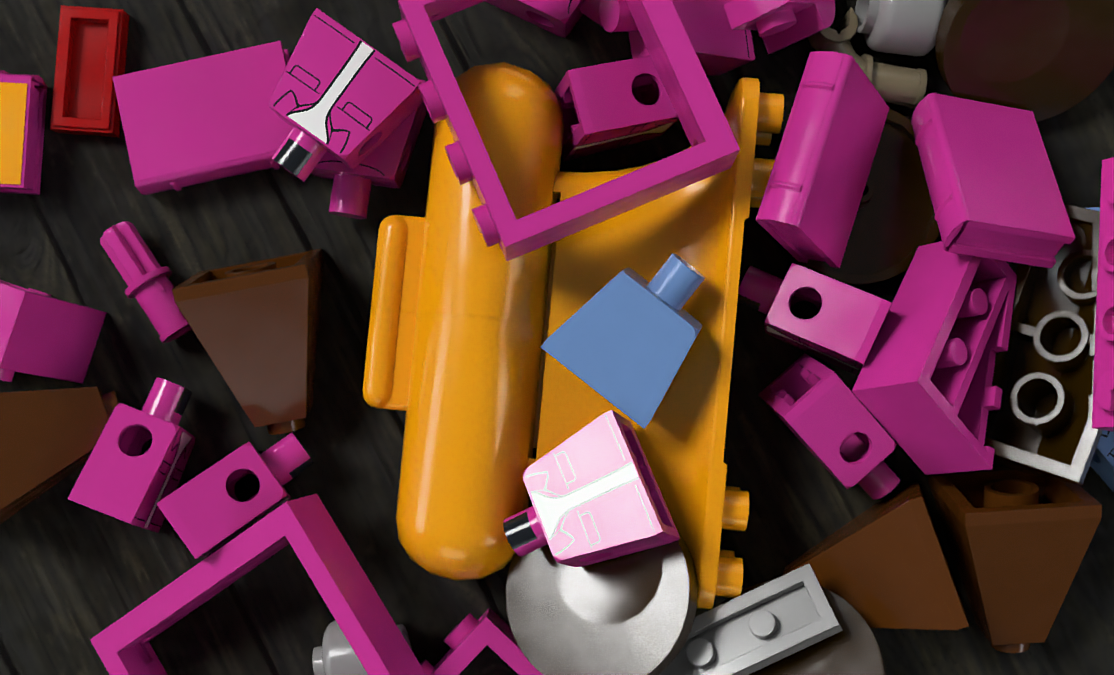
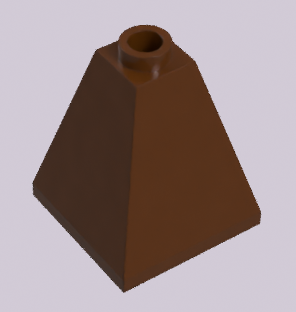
M322 248L199 271L172 289L176 305L254 427L266 426L270 435L289 433L303 428L306 425L304 418L307 417L313 405L324 271Z
M96 386L0 393V524L87 462L114 408L120 403L115 390L103 394Z
M1007 466L993 467L992 470L928 475V484L976 623L990 641L991 647L1005 653H1022L1029 650L1030 643L1045 642L1101 521L1102 504L1078 484L1033 476Z
M918 479L907 482L785 566L783 575L809 563L821 587L832 591L847 601L859 612L869 628L959 630L969 627L960 594Z

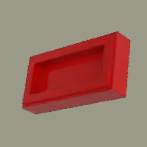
M61 5L51 130L63 134L120 136L121 116L112 77L125 74L130 15L123 9Z

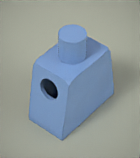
M675 253L670 255L650 282L627 267L619 272L550 335L541 348L645 429L653 418L703 326L682 307L704 281L705 277Z

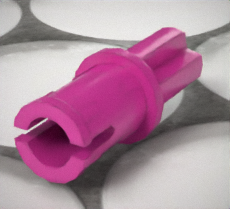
M123 221L107 229L100 238V244L128 286L125 289V295L129 299L136 298L160 335L161 342H171L190 331L192 328L174 300L172 289L175 287L169 280L172 274L171 269L168 266H160L133 223Z

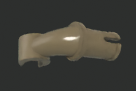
M850 7L840 21L839 34L836 30L828 27L808 37L811 46L816 51H833L851 55L886 103L915 109L918 103L923 100L927 86V71L925 69H913L873 62V57L870 54H863L860 57L855 53L850 39L857 31L858 17L852 7Z

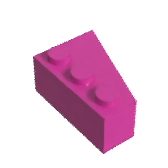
M942 241L918 246L852 389L855 396L925 475L993 469L995 449L990 446H984L988 412L990 410H998L1001 406L1002 389L998 386H992L996 353L1008 351L1017 275L1006 261L946 252Z
M0 280V380L12 382L15 372L83 384L107 312L50 297L51 294L32 288L27 289Z

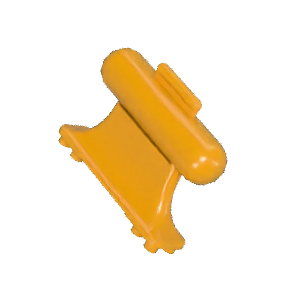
M506 62L474 66L455 78L516 219L556 204L557 199H560L561 202L650 165L646 164L615 171H560L564 133L562 105L546 81L528 69ZM745 77L739 79L731 93L724 113L740 147V151L730 169L509 261H506L499 243L487 247L471 210L482 205L472 181L460 185L455 176L444 147L455 142L446 120L434 123L425 217L389 215L382 220L378 229L362 389L363 398L369 406L377 409L406 411L396 523L398 539L413 562L432 575L454 581L482 579L503 569L515 554L505 535L503 521L527 509L529 504V494L523 481L525 469L596 418L613 410L632 423L675 527L691 553L698 583L697 608L712 609L715 596L736 598L741 595L743 559L735 557L734 551L720 550L722 529L746 530L749 516V492L740 490V487L726 486L727 464L723 460L744 222L749 218L750 207L760 208L775 159L754 158L755 145L769 146L772 133H780L784 114V94L760 92V82L757 78ZM675 253L705 277L704 281L682 307L703 326L653 418L643 429L543 350L541 346L550 335L623 269L629 267L650 282L670 255ZM534 448H537L536 457H533Z

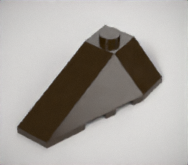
M1064 204L1076 237L1071 244L1063 245L1055 255L1056 263L1052 268L1019 263L1015 272L1017 281L1008 351L996 353L992 386H998L1002 389L1001 406L998 410H990L988 412L984 446H990L995 449L993 461L995 463L1033 476L1083 485L1103 431L1092 428L1100 211Z

